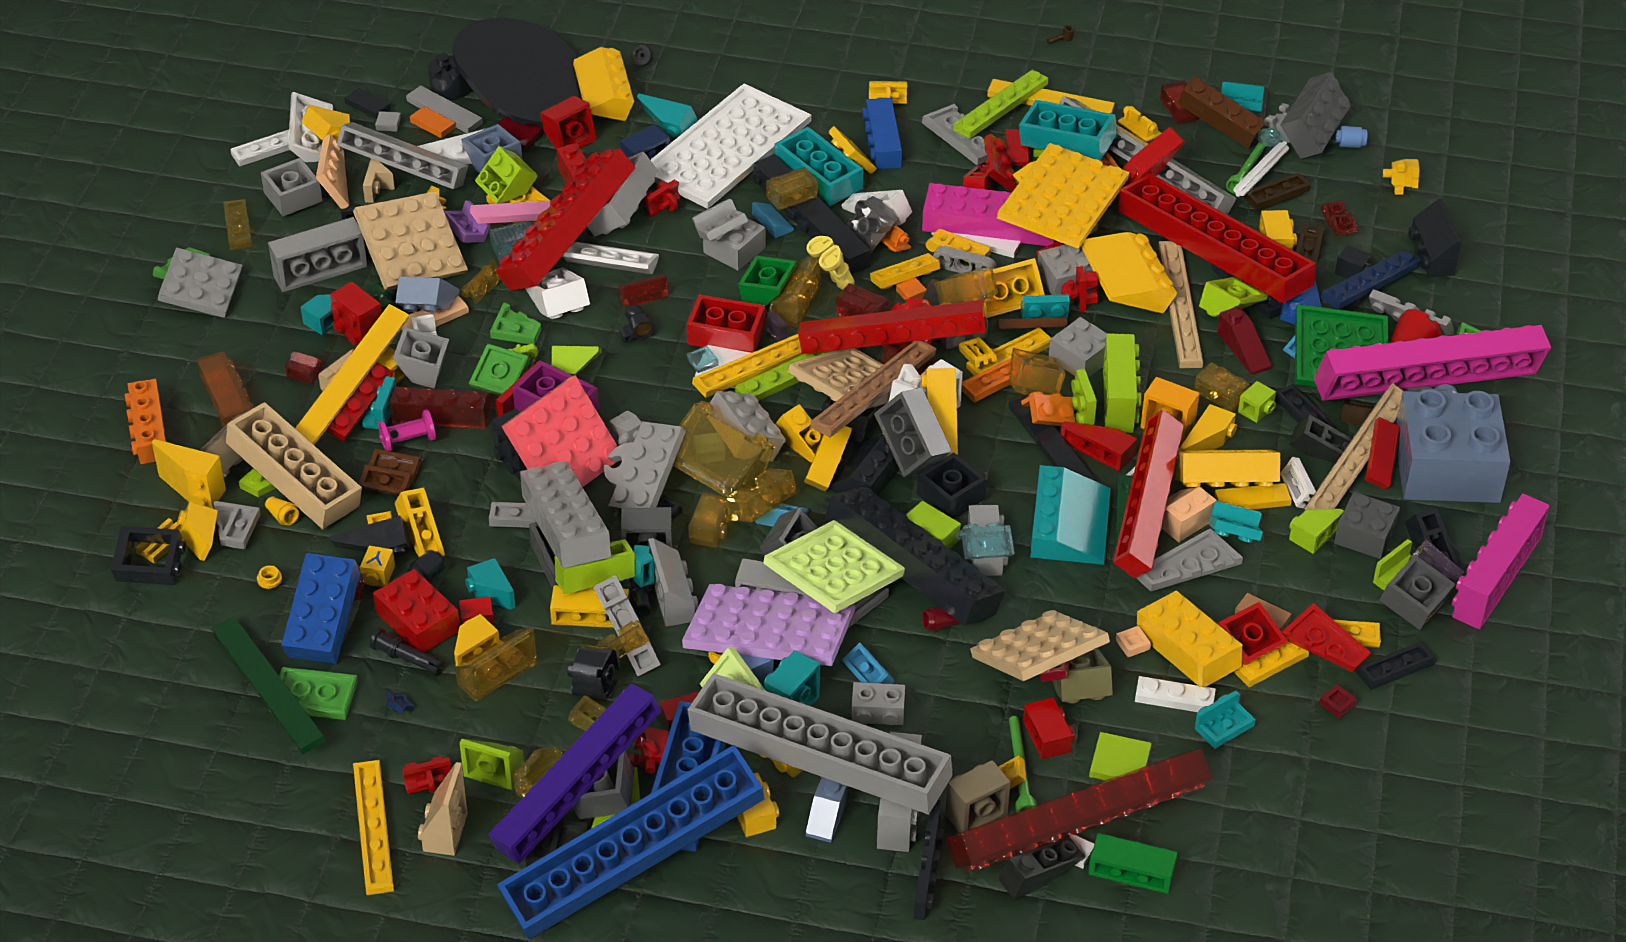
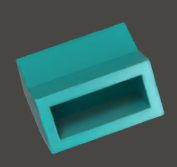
M635 545V577H633V580L640 587H644L654 583V557L650 554V546Z

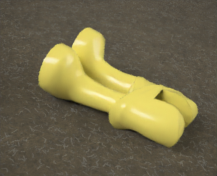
M816 236L811 239L807 244L809 255L814 258L820 257L819 264L821 268L829 271L831 280L836 282L838 288L844 291L851 290L854 287L855 281L849 271L848 264L843 260V254L839 246L834 245L833 240L827 236Z

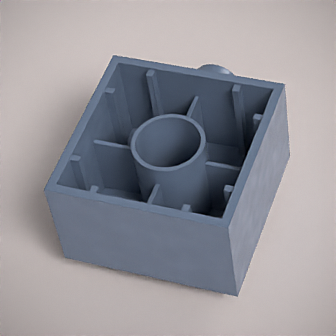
M1448 384L1439 385L1434 389H1425L1420 392L1403 391L1396 425L1400 426L1396 449L1403 498L1405 500L1500 503L1510 466V457L1499 395L1488 394L1483 391L1458 393L1455 387Z

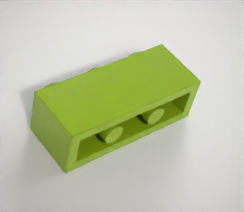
M626 539L611 542V557L562 568L555 556V581L563 594L576 593L577 591L593 588V586L615 575L619 581L635 577V553Z

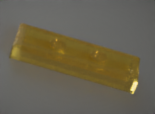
M245 199L223 202L230 250L252 247Z

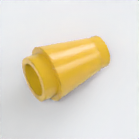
M274 496L269 497L265 502L266 509H268L279 524L292 525L297 521L299 511L295 504Z

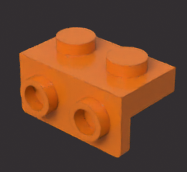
M1032 392L1029 394V397L1021 401L1022 406L1030 407L1032 423L1062 426L1064 421L1076 423L1072 397H1064L1058 393L1045 395L1043 392Z

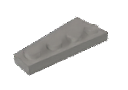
M955 104L923 116L922 123L973 163L979 165L986 162L989 156L985 152L984 139L976 134L969 139L953 131V124L964 117V114H959L958 107Z
M1374 289L1369 295L1371 307L1376 312L1381 314L1385 312L1391 315L1397 322L1399 316L1406 310H1419L1412 303L1407 302L1402 305L1398 298ZM1426 309L1425 313L1429 315L1427 319L1432 323L1435 320L1439 324L1442 335H1455L1451 318L1443 316L1440 319L1435 316V312Z
M1210 528L1154 559L1152 569L1148 573L1138 576L1137 579L1147 589L1154 591L1242 564L1243 557Z

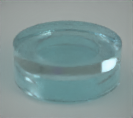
M1274 128L1261 129L1258 141L1264 146H1275L1280 141V132Z

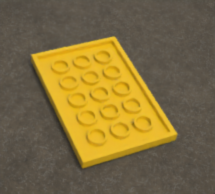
M1049 143L999 209L997 219L1079 249L1117 196L1119 190L1128 180L1130 172L1119 167L1103 165L1100 160L1092 159L1078 152Z

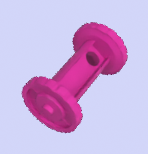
M428 409L422 411V418L389 427L386 426L384 421L378 422L379 437L385 451H391L392 443L427 435L430 441L436 440L434 423ZM392 430L398 432L396 438L391 437L390 433Z

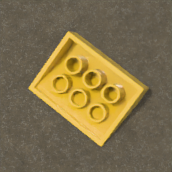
M1124 232L1088 238L1082 243L1081 248L1093 271H1096L1098 280L1109 301L1164 313L1177 295L1172 281L1167 276L1165 268L1161 265L1156 252L1152 249L1145 235Z

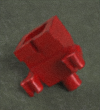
M647 727L635 740L634 749L640 750V754L632 753L629 756L632 766L640 765L645 767L646 773H655L663 756L668 739V731Z

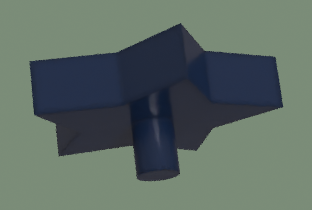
M388 691L386 695L388 700L385 706L393 708V711L400 714L404 710L412 711L415 706L407 700L406 694L398 695Z

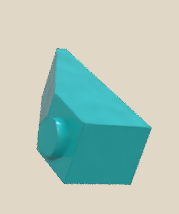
M644 94L637 95L643 110L672 137H679L698 120L692 107L689 105Z

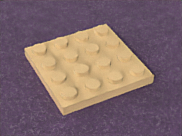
M436 191L359 206L353 210L385 290L398 288L399 276L442 279L465 274L468 270Z
M855 348L836 350L791 363L788 373L794 375L797 380L811 385L816 391L830 396L833 401H837L884 364ZM891 390L867 409L888 403Z
M1055 610L1044 612L1040 618L1022 622L1021 626L1015 629L1002 631L999 636L993 639H984L978 643L979 645L970 648L972 658L1025 681L1109 643L1110 640L1108 632Z

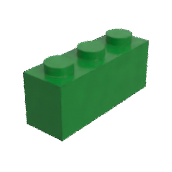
M1098 833L1090 858L1089 875L1168 894L1175 870L1177 852Z

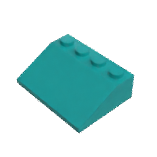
M1040 465L1030 557L1104 565L1111 488L1064 467Z

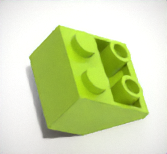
M498 146L475 179V182L497 204H502L526 194L538 175L516 153Z

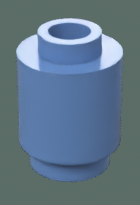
M1341 126L1340 130H1336L1335 143H1339V147L1361 148V146H1366L1367 129Z

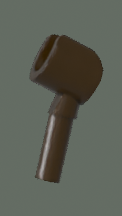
M1065 25L1063 32L1048 38L1047 43L1062 39L1072 41L1075 30L1071 31L1072 26Z

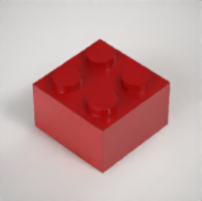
M350 282L330 294V308L333 312V326L335 330L346 336L353 345L356 344L358 346L382 312L381 304L355 283Z

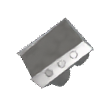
M874 196L867 200L857 201L854 210L856 215L846 223V226L871 252L899 219L882 202L883 200Z

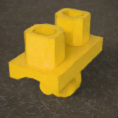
M869 81V99L892 98V103L907 104V82Z

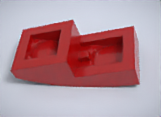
M1006 129V152L1012 160L1011 166H1026L1029 164L1028 146L1021 145L1020 130Z

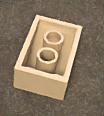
M455 763L435 791L432 802L426 805V820L424 824H420L418 831V840H422L423 852L455 856L468 814L462 763Z

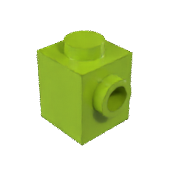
M1256 381L1240 395L1238 413L1258 423L1264 416L1271 414L1275 409L1276 391Z

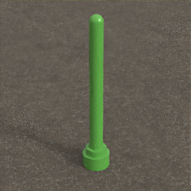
M1270 131L1265 132L1238 174L1232 175L1229 178L1226 188L1230 193L1236 194L1233 191L1234 187L1249 173L1273 137V133Z
M1011 716L1009 718L1014 758L1019 755L1025 760L1019 718ZM1025 763L1026 781L1018 784L1020 797L1015 805L1017 815L1020 818L1028 819L1038 813L1036 800L1030 795Z

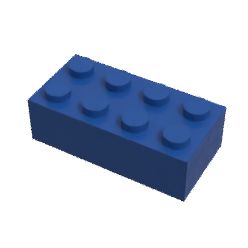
M306 553L281 644L287 657L337 664L360 576L359 567L354 559Z

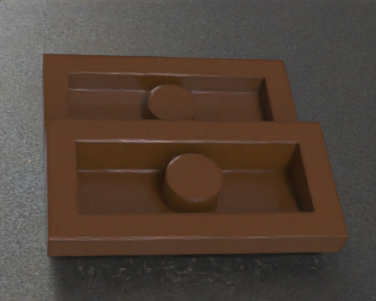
M374 449L370 463L365 465L358 485L364 489L399 495L403 491H409L421 465V459L416 456Z

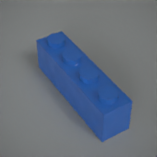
M892 98L866 99V108H862L863 121H865L868 147H872L870 148V160L874 161L877 169L901 168L902 149Z

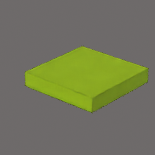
M1100 732L1089 777L1141 788L1152 743Z

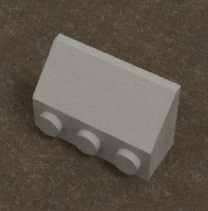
M654 538L648 539L650 554L654 557L653 585L665 627L691 622L695 611L698 609V601L696 596L691 595L693 593L691 578H686V575H688L686 561H681L677 550Z

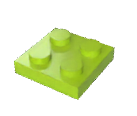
M1078 369L1075 371V380L1071 381L1076 423L1094 425L1097 400L1085 369Z

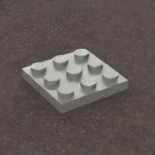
M176 248L159 291L158 301L225 318L242 270V265Z

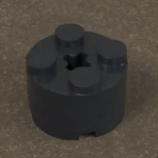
M447 53L437 54L436 59L428 66L430 90L449 101L457 100L456 97L463 95V97L467 96L472 88L457 70L452 55Z
M579 644L575 660L569 663L567 671L568 676L572 677V695L610 699L617 688L619 680L614 679L615 670L620 671L618 651L605 647Z

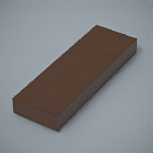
M1067 317L996 319V327L999 329L1067 326Z

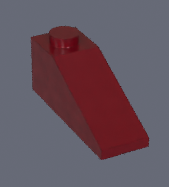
M1241 307L1220 312L1217 333L1251 375L1270 370L1272 365L1254 325Z

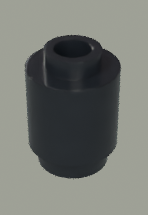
M428 550L410 564L407 573L415 569L429 581L444 570L445 560L439 552Z

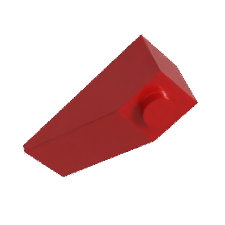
M1172 127L1166 129L1135 154L1123 167L1122 170L1130 172L1126 182L1131 184L1149 173L1157 176L1185 141Z
M979 164L964 175L963 187L993 190L996 181L987 175L986 172L990 165Z
M1066 421L1062 423L1061 436L1069 446L1119 472L1135 456L1137 439L1119 429Z

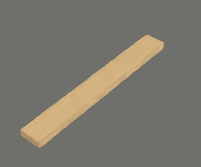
M1159 241L1158 250L1161 265L1165 268V272L1177 292V295L1169 305V312L1179 368H1202L1203 358L1182 247L1172 241Z
M1394 383L1384 392L1304 510L1336 508L1369 459L1375 420L1381 417L1394 423L1398 416L1403 390Z

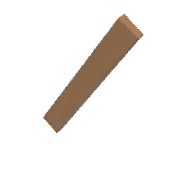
M921 340L913 341L811 420L810 427L828 437H832L891 390L892 383L895 379H898L903 364H912L917 370L935 355L936 348Z

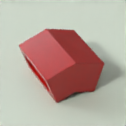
M491 597L459 600L462 624L481 614L488 622L494 625Z

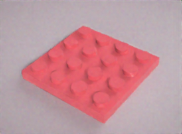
M576 375L565 380L502 425L503 430L527 469L548 466L554 462H568L581 486L584 487L604 472V465L611 467L615 464V462L608 458V455L618 446Z

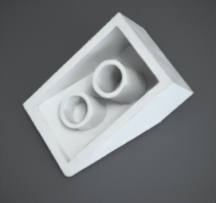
M563 267L549 271L537 286L525 288L541 314L550 319L559 318L563 315L562 313L567 311H581L584 309L583 306L590 304L584 278Z

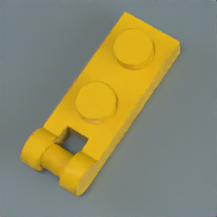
M937 229L933 237L925 244L926 248L931 252H935L939 246H946L989 257L991 254V247L943 229Z

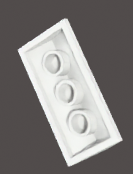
M292 92L288 148L304 162H319L323 140L302 124V118L308 104L333 110V105Z
M574 241L562 257L567 262L653 274L659 254Z

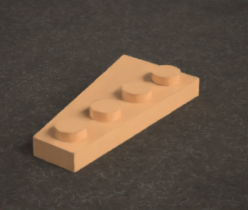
M329 134L323 138L316 179L339 207L345 209L349 206L344 150L342 147L337 146L338 139H334Z

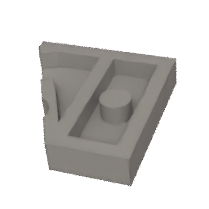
M215 501L214 508L218 510L216 520L221 546L245 549L261 515L260 508Z

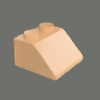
M1201 487L1178 491L1167 498L1166 511L1162 519V529L1176 541L1184 540L1208 525L1214 502L1217 500Z

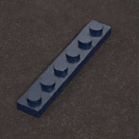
M1402 250L1324 290L1321 299L1339 310L1371 293L1373 289L1377 290L1419 268L1420 260L1410 252Z

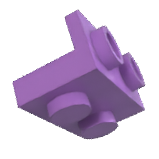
M465 201L462 211H444L451 230L461 242L467 244L471 242H485L491 223L478 224L470 213L471 205H474L471 201Z

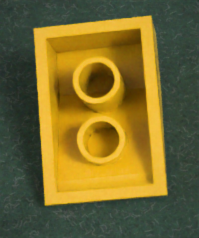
M154 439L152 446L159 477L188 502L214 509V502L219 501L226 491L220 456Z

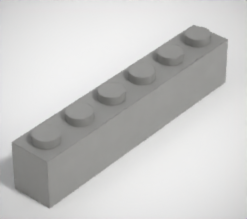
M354 122L341 126L337 146L451 189L461 187L464 184L468 169L466 164Z

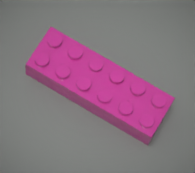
M929 183L923 209L922 231L935 233L937 229H943L951 233L1015 240L1025 244L1048 246L1055 241L997 219L999 209L1011 195L1009 192Z
M1523 493L1517 502L1512 501L1508 509V515H1503L1499 521L1498 530H1493L1489 535L1487 546H1481L1477 554V560H1472L1467 568V575L1459 578L1456 589L1459 592L1455 595L1452 606L1455 607L1453 618L1479 630L1481 629L1541 540L1550 507L1549 504Z

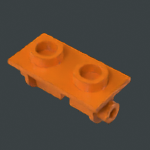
M896 225L881 240L894 252L911 249V246L908 244V234Z

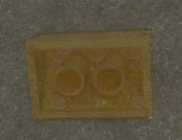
M809 255L797 262L796 268L782 291L770 303L769 310L772 312V322L794 328L799 327L800 322L821 287L820 257L814 258Z
M532 627L518 629L504 636L488 648H484L470 659L461 662L460 665L455 667L457 684L476 702L537 664L534 629Z

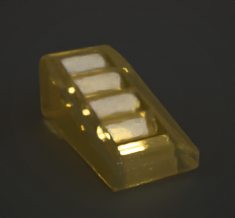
M584 695L570 711L567 721L583 730H587L595 722L592 720V717L594 716L598 719L606 708Z

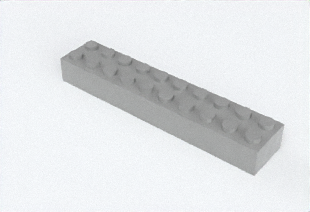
M715 673L711 675L688 708L690 728L694 732L928 815L952 777L950 754Z

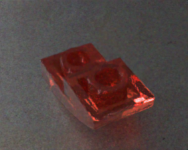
M1343 200L1322 203L1320 209L1334 234L1339 236L1358 233L1352 213L1347 212Z

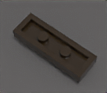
M1298 172L1253 188L1245 194L1244 199L1257 211L1309 192L1311 184Z

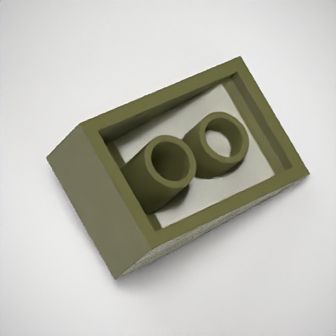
M1098 648L1071 659L1066 679L1052 680L1057 695L1062 702L1065 701L1066 703H1077L1080 699L1087 698L1101 700L1105 696L1113 695L1111 665Z

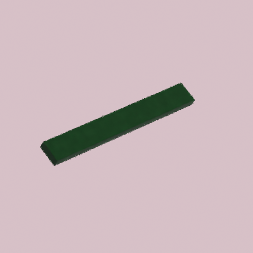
M233 616L212 627L216 638L300 752L304 754L326 742L324 735L237 619Z

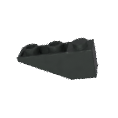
M1067 837L1009 858L998 880L1012 898L1016 899L1036 891L1082 861L1085 855L1073 840Z

